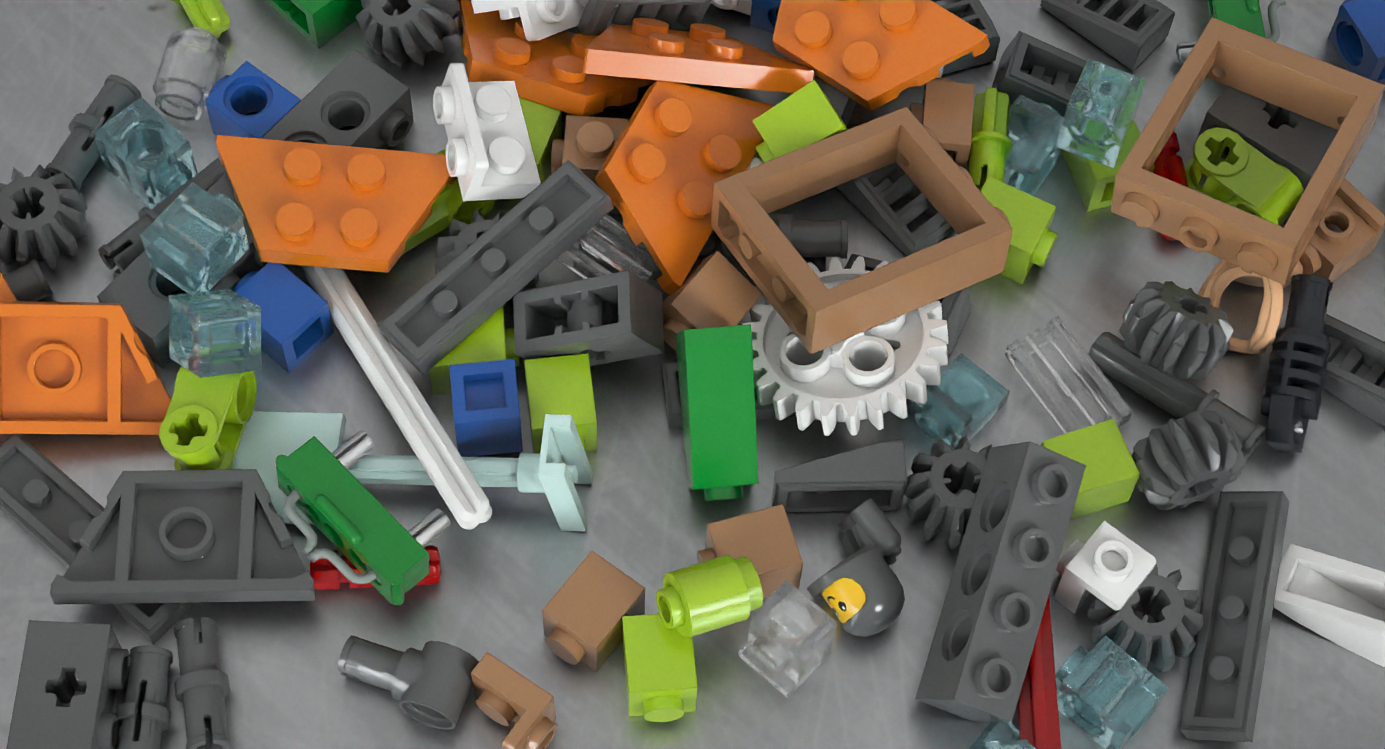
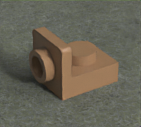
M486 652L472 670L471 677L475 696L478 697L476 700L477 706L487 716L503 726H509L512 721L516 723L504 739L502 748L546 749L558 728V724L553 722L556 719L554 696Z

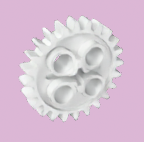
M861 256L857 257L851 269H843L837 257L831 258L829 271L820 272L812 262L807 263L827 289L870 272L865 269V261ZM883 261L875 269L887 265L889 262ZM765 296L766 305L754 304L749 310L751 322L742 324H751L754 388H756L758 403L761 406L773 403L775 416L779 421L796 412L798 429L802 431L814 419L821 420L824 435L827 436L832 433L837 422H846L850 434L857 435L860 420L869 419L878 430L884 429L883 413L891 411L902 419L907 418L906 399L925 404L927 402L926 385L939 386L941 383L940 366L948 364L947 321L942 320L940 301L929 303L811 355Z

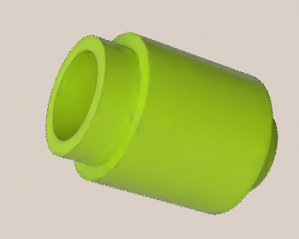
M726 554L667 572L663 578V588L656 592V603L664 625L668 629L676 628L678 633L687 639L747 620L750 616V611L761 608L763 604V591L758 573L749 558L742 556L734 559Z

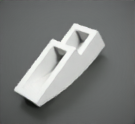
M1290 543L1279 567L1273 607L1331 642L1385 667V572Z

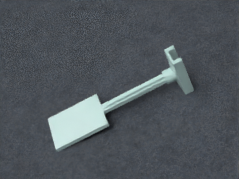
M253 411L250 420L246 423L233 461L232 470L257 469L277 514L281 516L284 523L294 524L285 513L284 504L288 496L278 487L276 458L279 455L289 456L313 436L332 453L342 445L346 417L343 413ZM545 414L540 453H520L519 458L462 457L480 487H518L520 493H545L561 531H587L588 519L574 484L592 485L593 471L572 415ZM365 455L347 469L361 484L434 485L417 456ZM294 504V508H295L296 512H297L308 524H314V523Z

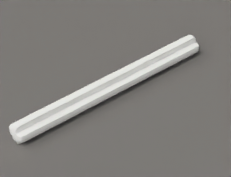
M301 265L305 272V277L313 290L328 302L331 319L460 527L470 530L474 529L479 523L487 522L492 516L489 499L392 346L377 326L378 324L343 269Z

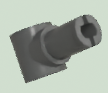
M351 635L340 654L338 670L342 676L390 690L392 698L400 701V709L411 718L431 727L451 730L455 728L473 686L471 672L479 661L461 648L440 641L426 642L422 651L410 647L403 652Z

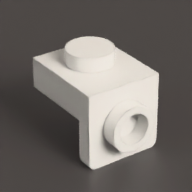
M1104 521L1086 543L1077 539L1058 562L1056 571L1062 577L1054 599L1075 614L1092 593L1113 610H1120L1152 572L1156 564V558Z

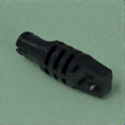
M1297 274L1292 276L1285 327L1277 330L1276 339L1272 343L1273 348L1269 356L1270 365L1266 373L1267 382L1263 390L1261 414L1268 416L1265 441L1277 451L1301 453L1309 420H1317L1322 400L1321 392L1325 383L1324 375L1328 365L1327 357L1330 354L1331 348L1328 336L1323 334L1333 282L1317 275Z

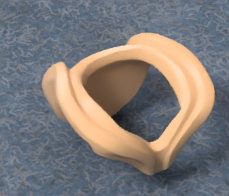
M1224 259L1212 270L1200 288L1198 295L1210 298L1211 304L1219 308L1223 291L1232 281L1264 287L1263 302L1254 334L1250 340L1230 337V345L1227 350L1246 354L1265 353L1267 346L1271 345L1276 339V331L1283 310V288L1291 285L1293 275L1303 273V266L1300 261L1296 264L1285 285L1254 272L1249 274L1240 266Z

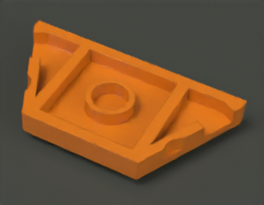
M471 0L460 1L459 8L462 13L458 15L457 24L458 27H463L464 30L461 45L463 55L467 57L466 70L469 81H514L518 97L575 116H590L603 112L604 108L609 106H622L635 102L640 87L651 86L657 81L584 73L582 70L586 46L596 39L598 35L574 34L564 30L541 40L528 41L525 37L521 17L501 20L499 10L474 14Z
M781 0L772 39L777 52L793 62L814 70L816 77L870 111L898 98L899 94L906 88L919 87L940 76L939 68L970 52L975 58L985 53L990 46L987 34L931 0Z
M634 18L632 26L621 24L609 26L586 46L582 70L586 74L795 93L813 81L814 70L729 37L725 35L726 30L721 27L694 23L690 25V31L668 29V23L651 18Z
M657 80L647 89L594 178L599 187L610 197L613 206L621 213L623 226L635 246L644 243L663 274L656 280L662 290L669 295L682 286L713 230L711 228L714 183L747 170L757 152L755 147L763 141L752 120L774 107L773 105L676 82Z
M217 135L216 139L221 165H224L241 214L246 218L261 262L389 273L405 251L406 240L412 234L418 232L432 214V204L447 183L452 185L457 177L450 176L446 164V155L225 135Z
M0 301V434L159 435L160 425L166 416L171 398L123 303Z

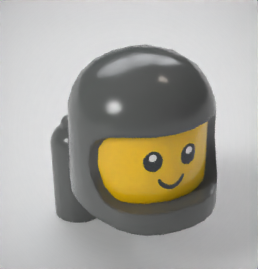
M870 498L854 509L850 516L838 525L843 532L842 540L849 557L815 580L807 588L813 599L821 598L828 603L843 623L842 628L847 633L861 637L875 635L889 627L900 616L905 602L904 588L889 566L896 562V557L901 553V536L873 499Z

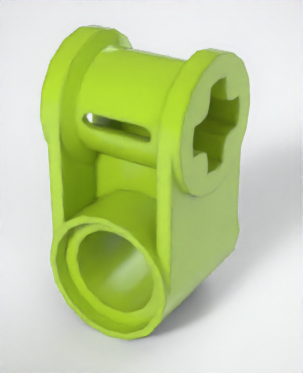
M1212 128L1200 134L1193 147V157L1184 166L1190 189L1279 226L1292 213L1304 193L1303 185L1294 173L1281 164L1269 159L1244 141L1238 133L1226 128ZM1229 147L1230 152L1225 160L1221 156L1225 148ZM1205 174L1207 179L1204 185L1200 186L1199 181L1202 175Z
M185 361L181 365L177 373L174 393L159 431V437L164 449L171 456L175 457V470H232L233 461L246 423L250 420L256 403L257 380L255 372L251 367Z

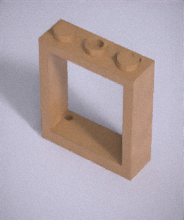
M1212 17L1118 170L1115 177L1111 212L1136 222L1138 227H1148L1179 240L1186 247L1194 251L1207 252L1240 266L1249 274L1254 272L1285 285L1373 128L1385 85ZM1206 77L1338 130L1284 227L1150 172L1151 167Z
M907 107L715 182L713 188L711 228L810 355L1004 272L1013 228L1010 226L1005 213L998 207H994L975 186L969 172L953 161L940 146L934 132L929 127L923 126ZM897 162L958 235L827 289L768 214Z

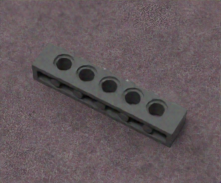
M354 49L261 139L386 149L388 146H396L407 136L414 122L410 88ZM346 126H356L352 130H340ZM227 172L97 296L99 303H123L151 360L162 369L176 355H184L189 352L199 341L203 329L221 311L227 312L231 310L228 298L233 294L238 282L248 273L259 271L267 264V262H261L251 238L250 228L246 218L241 214ZM223 247L233 248L225 254H212L215 250ZM176 290H190L187 294L181 297H168L172 292Z

